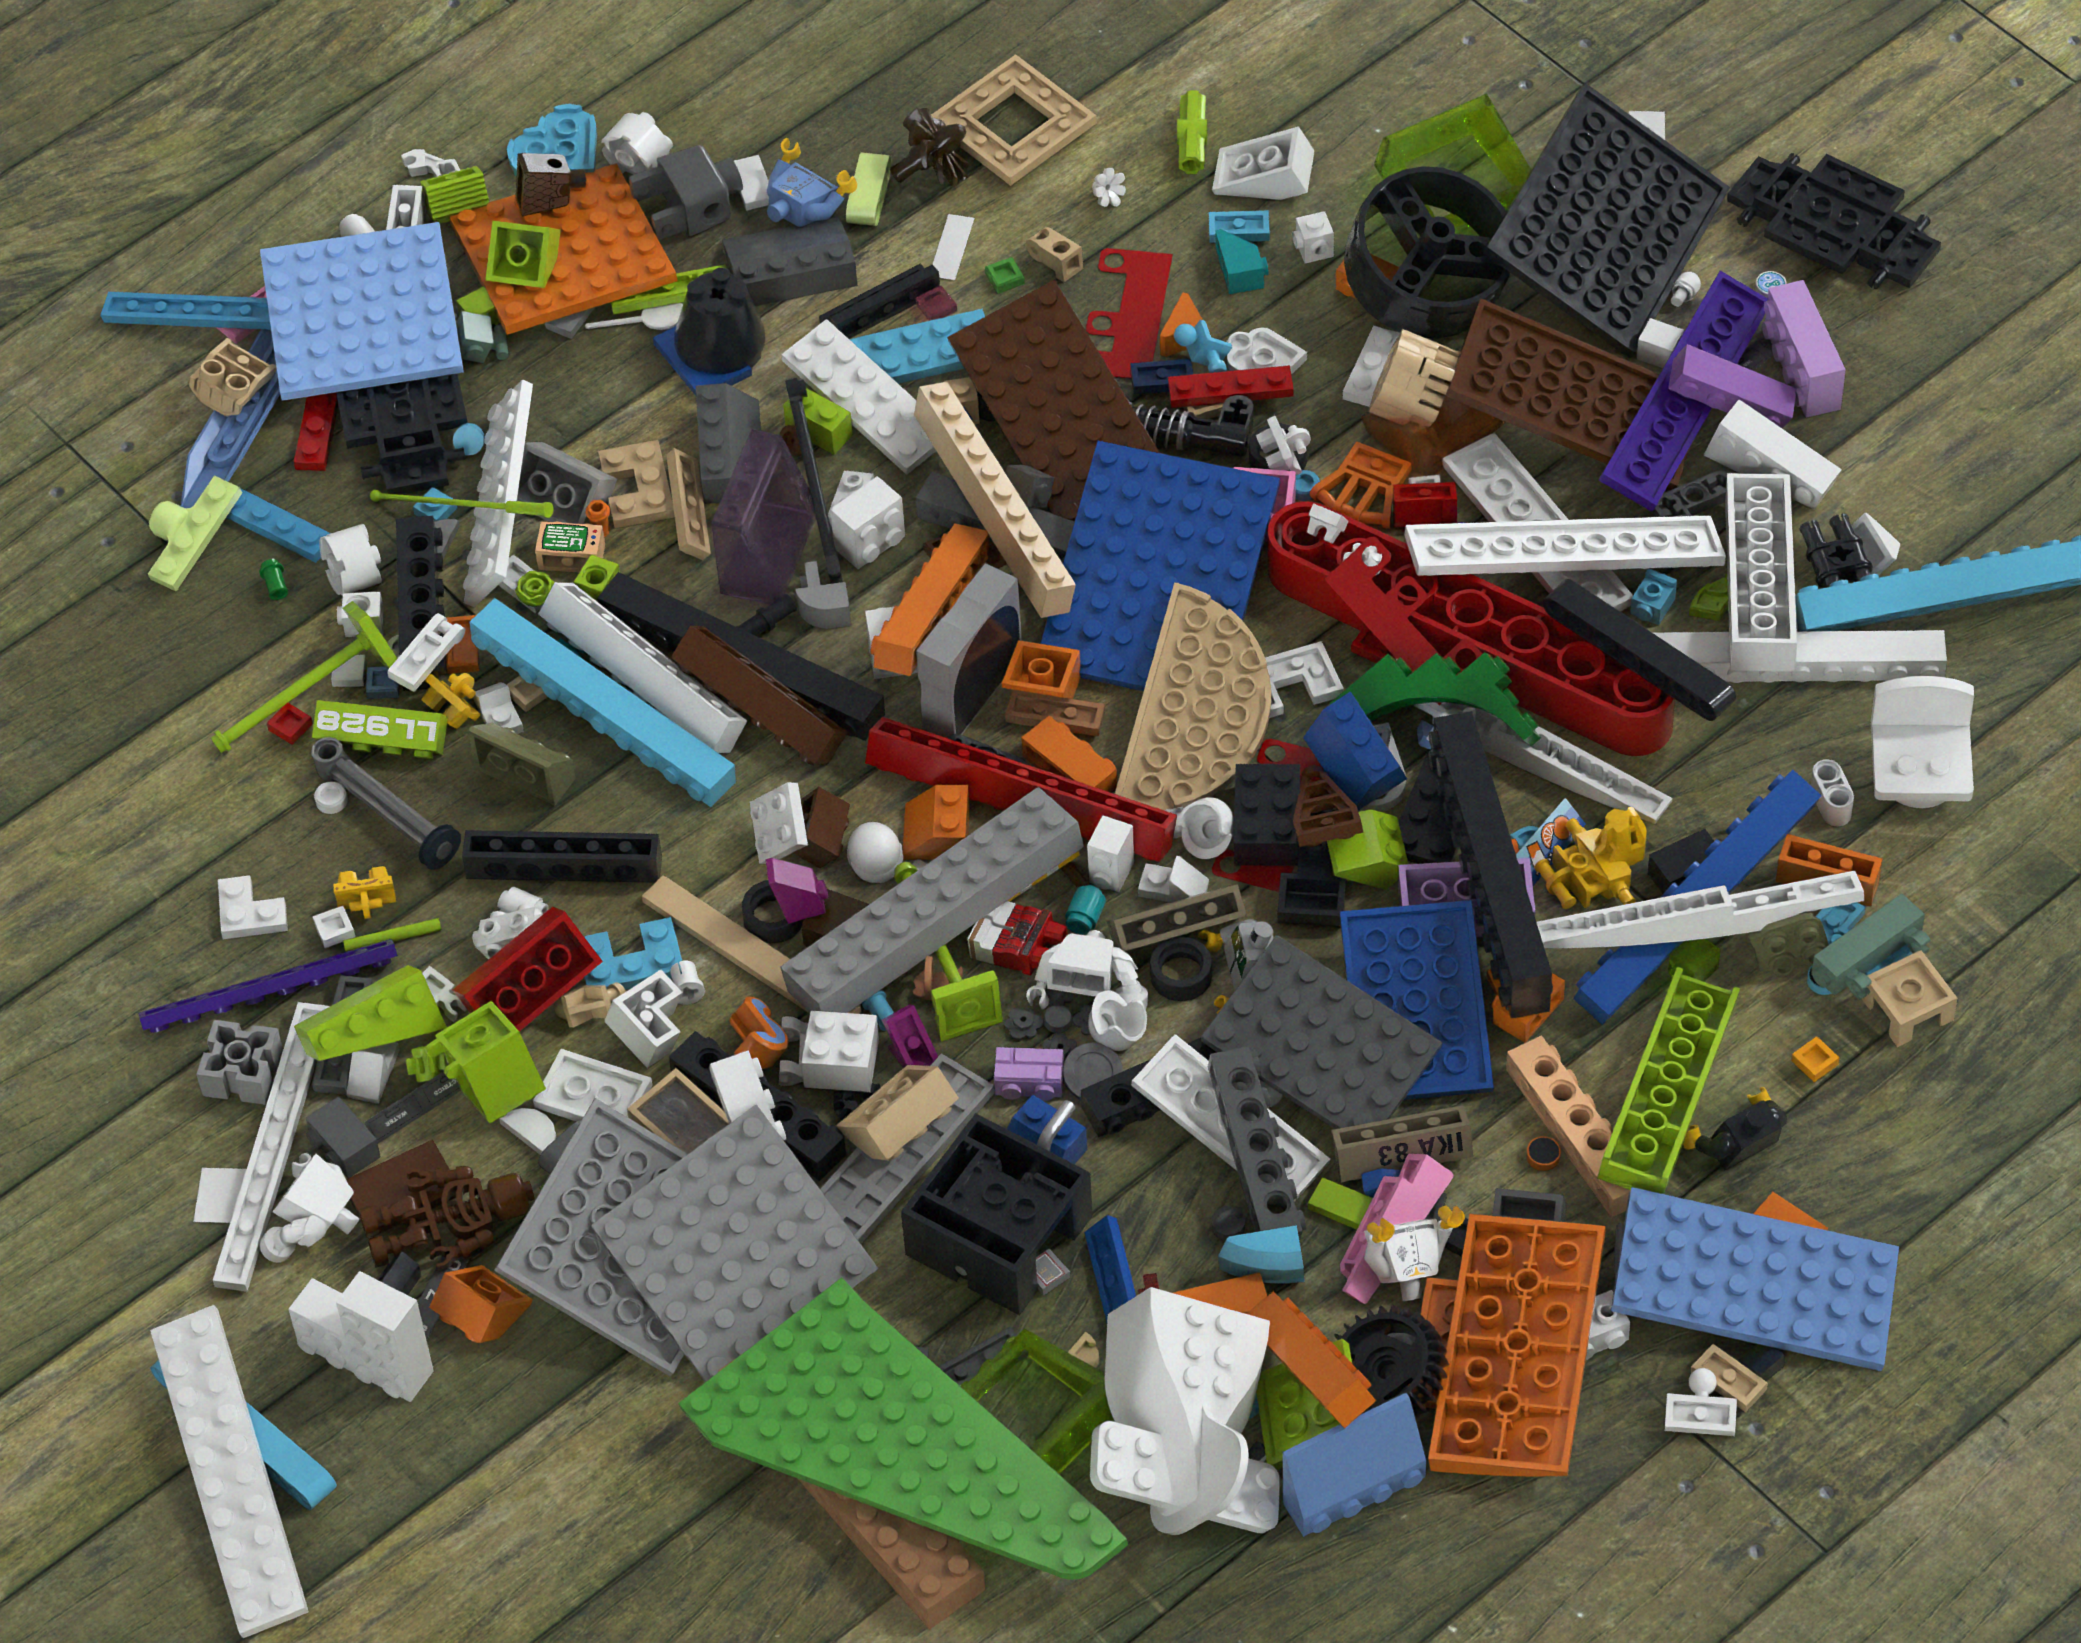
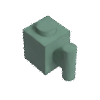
M461 312L456 321L461 359L484 363L491 349L496 350V356L499 360H505L509 357L507 337L502 325H496L493 328L494 332H492L490 316Z

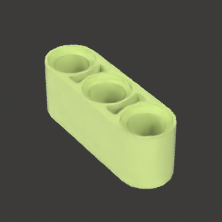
M860 153L854 175L857 181V189L849 194L847 202V223L870 226L878 225L891 174L892 160L890 155Z

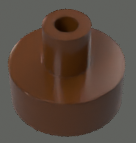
M795 425L783 427L778 438L780 451L786 456H801Z

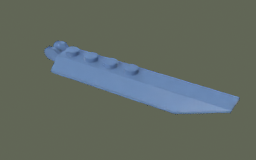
M261 329L248 352L270 365H276L271 330ZM277 369L273 377L242 407L239 415L224 416L215 410L212 412L187 456L181 507L191 508L194 506L213 476L229 482L280 395Z

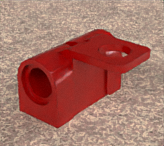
M1455 482L1394 484V527L1457 523V492Z

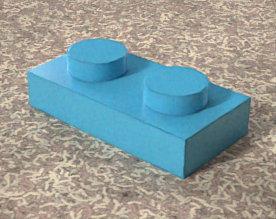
M1269 210L1209 212L1210 243L1215 242V230L1219 229L1248 242L1270 241Z

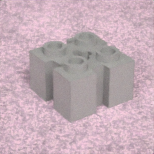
M214 1020L207 1039L210 1053L203 1052L196 1074L202 1096L228 1100L229 1095L235 1093L239 1094L241 1102L266 1105L273 1085L270 1071L277 1072L283 1052L278 1028L252 1025L249 1032L242 1031L239 1023Z

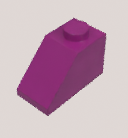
M775 858L765 859L769 885L788 924L826 913L824 899H828L827 887L824 880L818 881L812 868Z

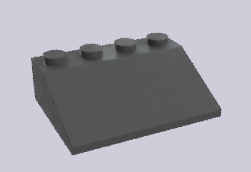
M839 216L827 220L814 221L803 227L793 225L722 239L730 273L739 277L746 284L755 306L858 286L854 255Z

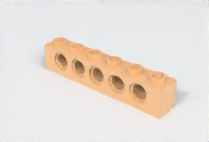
M1542 1035L1508 1051L1506 1071L1608 1214L1613 1218L1625 1212L1630 1190L1597 1179L1604 1153L1613 1133L1612 1126L1606 1118H1601L1597 1113L1591 1096L1581 1091L1571 1069L1566 1070L1561 1063L1557 1049L1553 1045H1548ZM1576 1123H1581V1124H1584V1125L1578 1126V1125H1575V1124H1576ZM1592 1148H1600L1602 1150H1593Z

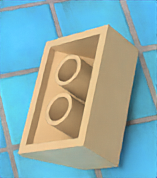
M907 1065L838 1123L836 1127L871 1159L890 1161L903 1152V1146L906 1143L925 1134L928 1130L926 1126L934 1119L937 1120L947 1115L952 1109L951 1105L959 1097L938 1066Z

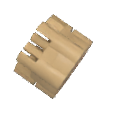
M1402 329L1389 352L1377 381L1368 412L1426 435L1439 413L1438 410L1433 409L1434 406L1440 408L1444 400L1440 393L1445 395L1449 384L1444 383V381H1452L1460 352Z

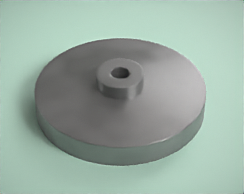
M1085 1043L1074 1048L1067 1056L1063 1066V1080L1069 1092L1081 1100V1089L1123 1072L1122 1063L1118 1055L1111 1048L1100 1043Z

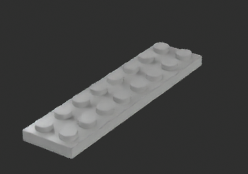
M941 1053L930 1066L939 1067L959 1097L951 1105V1111L940 1119H934L926 1126L928 1128L926 1133L906 1143L903 1146V1152L893 1160L871 1159L857 1147L822 1186L821 1192L860 1244L866 1240L956 1138L974 1114L978 1113L995 1093L993 1084Z

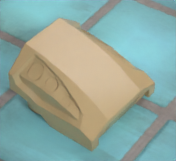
M226 338L207 355L200 367L190 376L189 387L201 403L224 416L239 415L242 407L273 377L277 367L274 364L270 365L233 344L231 339Z

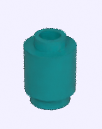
M1086 885L1076 889L1065 914V924L1073 933L1087 935L1090 930L1096 927L1106 903V898L1099 888L1093 885Z

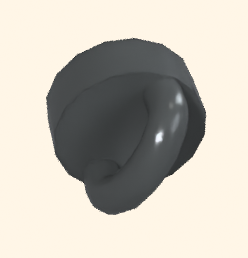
M1225 1206L1214 1212L1212 1216V1231L1217 1238L1226 1241L1229 1236L1244 1233L1245 1217L1242 1208Z

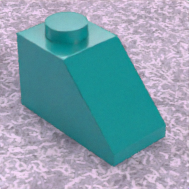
M1222 229L1215 230L1216 253L1228 293L1234 294L1264 288V276L1269 274L1266 257H1260L1258 247Z

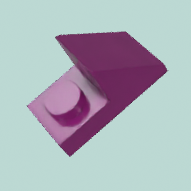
M909 1004L882 1019L892 1041V1044L888 1045V1049L903 1068L907 1065L930 1066L938 1058L914 1005Z

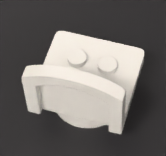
M1937 676L1896 678L1875 685L1871 715L1874 796L1876 799L1894 800L1913 808H1930L1940 805L1945 801H1970L1972 799L1974 786L1970 721L1974 701L1973 685L1956 679Z

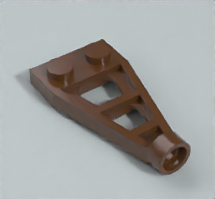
M1317 765L1306 767L1301 773L1300 794H1298L1293 817L1299 847L1318 846L1324 841L1337 838L1348 839L1355 834L1363 833L1357 806L1333 782L1322 767ZM1312 777L1320 778L1314 782L1309 781ZM1333 808L1337 809V811L1311 816V813Z

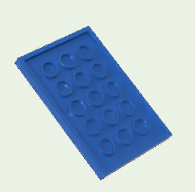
M1472 900L1340 911L1346 980L1443 1042L1439 1052L1404 1100L1493 1092L1494 1086Z

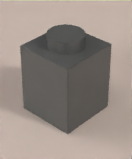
M1008 465L1005 474L1026 507H1047L1052 493L1054 477L1028 465Z

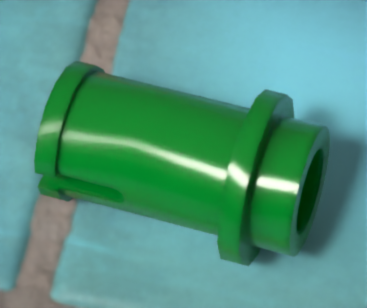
M276 559L264 561L259 570L260 577L265 579L271 600H281L289 592L282 574L284 567Z

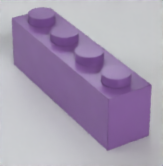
M1688 344L1673 359L1668 388L1684 397L1692 398L1726 413L1732 409L1738 400H1741L1780 428H1783L1793 418L1797 388Z

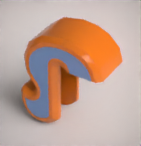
M748 996L729 1018L731 1026L743 1040L735 1050L734 1055L749 1050L751 1058L757 1057L761 1068L766 1069L772 1067L785 1052L789 1041L781 1026L770 1018L772 1014L769 1007L760 999Z

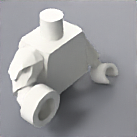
M1097 930L1089 931L1086 936L1073 933L1068 934L1061 944L1045 951L1041 956L1034 979L1037 981V984L1029 988L1026 994L1030 1006L1033 1005V1000L1037 996H1042L1039 1002L1041 1009H1045L1049 1004V998L1045 992L1046 985L1047 989L1096 997L1100 992L1110 990L1112 972H1114L1117 980L1122 983L1115 992L1126 1003H1130L1132 1000H1141L1145 1009L1148 1005V992L1136 980L1138 975L1135 970H1138L1133 959L1120 948L1114 947V942L1110 939H1105L1103 933Z
M303 1153L299 1156V1163H292V1174L296 1179L272 1211L291 1223L284 1227L270 1228L260 1239V1250L269 1261L278 1263L287 1260L294 1252L296 1243L301 1246L306 1245L307 1248L312 1246L325 1236L327 1229L332 1224L348 1235L359 1221L357 1216L344 1208L354 1192L348 1185L341 1168L338 1165L325 1162L317 1154L311 1158L308 1153Z

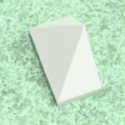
M1864 513L1851 526L1855 535L1863 540L1862 547L1867 559L1873 566L1871 574L1880 575L1897 559L1901 543L1869 514Z

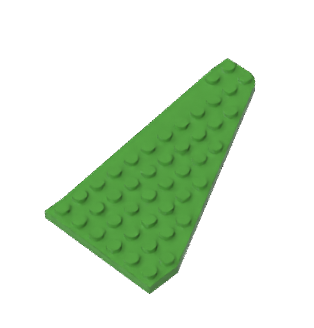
M842 1277L678 1403L685 1415L715 1448L1063 1579L1075 1580L1090 1576L1128 1546L1127 1539L1098 1508L864 1302Z

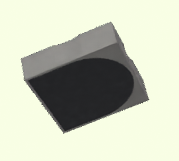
M985 563L961 593L953 607L938 622L916 650L918 678L921 683L923 729L945 738L952 734L962 735L1002 684L1018 640L1022 641L1018 578Z

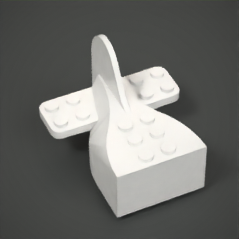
M1153 1287L1148 1288L1110 1312L1107 1319L1105 1390L1108 1405L1115 1422L1106 1421L1093 1430L1090 1480L1093 1486L1101 1492L1150 1504L1153 1525L1158 1531L1170 1535L1183 1534L1207 1520L1256 1533H1265L1275 1528L1279 1515V1474L1272 1465L1249 1458L1247 1442L1241 1434L1253 1408L1268 1342L1270 1321Z

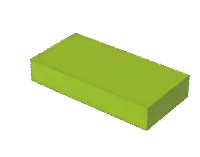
M1322 1177L1308 1201V1209L1357 1230L1373 1198Z

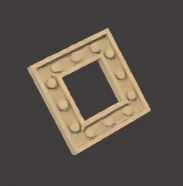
M1016 54L931 114L933 118L942 120L946 126L956 123L963 125L966 129V134L960 143V147L1010 186L1097 123V117L1093 112ZM1016 93L1049 118V120L1011 147L981 124L978 119Z

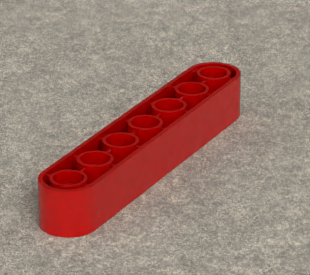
M1307 501L1292 503L1281 508L1271 518L1268 525V575L1273 586L1282 594L1361 631L1365 624L1324 579L1343 562L1345 553L1352 552V547L1355 543L1362 544L1367 538L1376 537L1391 553V560L1381 569L1378 575L1372 578L1373 582L1384 594L1405 576H1411L1426 591L1427 599L1407 619L1442 657L1449 653L1461 640L1469 639L1482 653L1486 652L1493 658L1498 655L1509 667L1510 670L1506 674L1512 680V683L1506 688L1519 700L1518 706L1617 753L1628 756H1644L1660 750L1669 741L1673 732L1675 699L1553 619L1543 607L1473 574L1417 576L1406 543L1319 503ZM1313 503L1338 513L1349 521L1345 531L1339 533L1333 544L1324 540L1327 532L1325 527L1319 529L1316 537L1307 533L1310 521L1308 514ZM1376 547L1377 553L1382 554L1380 549ZM1411 585L1403 586L1398 592L1399 602L1406 606L1414 604L1418 598L1417 590ZM1467 648L1461 649L1456 655V664L1462 669L1467 668L1476 660L1475 653Z

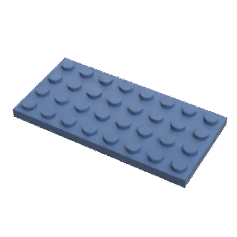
M1631 1187L1628 1196L1611 1311L1882 1371L1885 1364L1899 1246Z

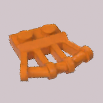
M1356 441L1340 467L1314 485L1309 495L1314 501H1320L1323 505L1363 524L1382 525V528L1390 529L1393 485L1405 482L1412 471V463ZM1344 480H1347L1348 482L1342 492L1335 499L1328 491ZM1359 485L1367 488L1356 508L1347 505ZM1378 493L1385 495L1383 513L1367 511Z

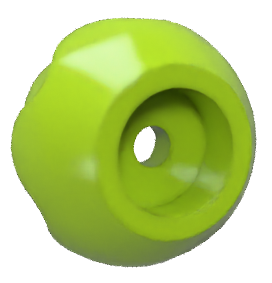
M529 571L518 580L515 592L518 599L525 605L531 607L542 606L554 585V581L546 573Z

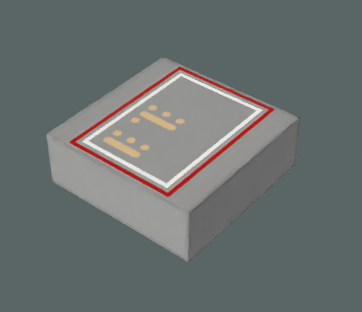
M1050 1249L1036 1257L1038 1290L1043 1296L1070 1278L1068 1268Z

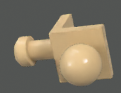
M618 982L610 984L607 989L605 985H584L564 994L555 1001L554 1011L558 1017L568 1021L569 1027H575L592 1018H606L611 1002L626 991L623 985Z

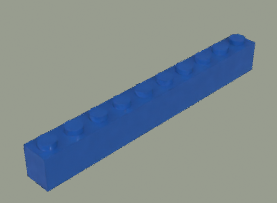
M1793 769L1785 778L1779 774L1767 788L1770 793L1764 799L1758 796L1746 809L1750 814L1743 821L1739 817L1736 818L1725 831L1728 836L1722 842L1716 839L1704 852L1707 858L1701 864L1695 861L1684 872L1683 876L1686 879L1678 886L1674 882L1662 897L1724 885L1728 894H1730L1815 807L1822 795ZM1684 941L1620 946L1615 952L1610 948L1597 962L1601 967L1594 974L1590 971L1586 972L1576 983L1579 990L1573 999L1603 1025Z

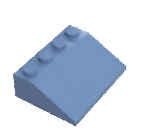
M1404 1393L1359 1415L1345 1429L1338 1425L1283 1451V1505L1303 1537L1312 1532H1322L1331 1523L1343 1517L1350 1518L1359 1513L1363 1507L1374 1502L1381 1503L1396 1491L1403 1488H1412L1426 1477V1458L1408 1394Z

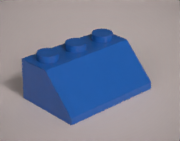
M1351 691L1324 708L1303 737L1326 774L1357 806L1358 811L1407 780L1400 765Z

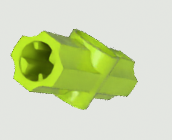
M1189 90L1186 94L1181 95L1180 119H1177L1179 169L1185 171L1186 174H1197L1198 171L1204 169L1205 146H1207L1206 96L1200 94L1197 90Z

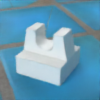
M1313 503L1308 514L1310 521L1307 533L1316 537L1319 529L1325 527L1327 532L1324 540L1333 544L1339 533L1345 531L1349 521L1342 515Z

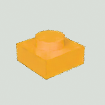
M1816 1036L1792 1054L1791 1061L1807 1077L1816 1082L1839 1065L1840 1057Z

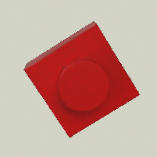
M290 703L284 705L267 722L268 731L291 745L313 725L311 716Z

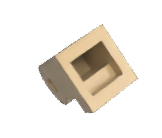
M1044 227L1026 241V249L1031 257L1053 269L1056 278L1062 282H1066L1083 270L1081 246L1055 230Z

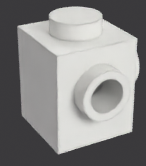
M1325 211L1296 218V231H1292L1294 246L1296 249H1299L1304 263L1334 257V232Z

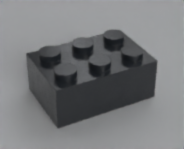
M1236 764L1234 866H1298L1300 847L1294 829L1293 817L1298 794H1300V764Z

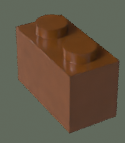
M817 787L801 799L808 845L793 852V854L818 868H822L830 861H835L843 850L841 842L843 833L849 824L847 816L850 804L821 787Z

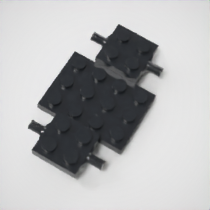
M1794 153L1789 154L1782 164L1770 162L1758 156L1727 193V202L1744 209L1741 215L1737 217L1739 225L1743 224V227H1747L1754 216L1763 218L1770 222L1764 230L1765 238L1840 274H1843L1858 256L1857 264L1875 272L1867 281L1871 288L1874 286V289H1878L1885 279H1891L1907 288H1911L1941 248L1940 241L1929 237L1924 232L1931 223L1928 216L1925 217L1924 214H1921L1917 221H1913L1894 212L1904 199L1905 190L1828 154L1822 158L1812 172L1797 166L1800 163V158L1798 155L1794 157Z
M458 373L336 392L347 449L378 443L380 452L379 464L361 466L363 480L381 476L382 480L386 483L387 493L398 495L428 490L432 487L449 486L447 477L448 463L466 460L464 447L445 451L440 442L438 431L458 428L468 423Z

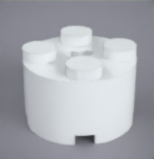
M642 112L640 115L634 113L625 114L601 142L605 145L602 148V152L610 165L617 163L622 174L627 171L633 175L657 167V158L669 154L670 149L673 147L672 141L663 135L655 125L653 117L645 112Z
M364 524L328 534L319 540L322 561L327 560L329 568L325 570L328 580L338 595L352 593L382 582L380 572L376 564L381 563L380 554L375 545L370 546L368 542L369 535Z

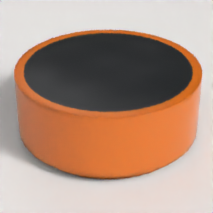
M1536 1137L1528 1144L1527 1162L1536 1170H1551L1560 1161L1561 1149L1559 1144L1550 1137Z

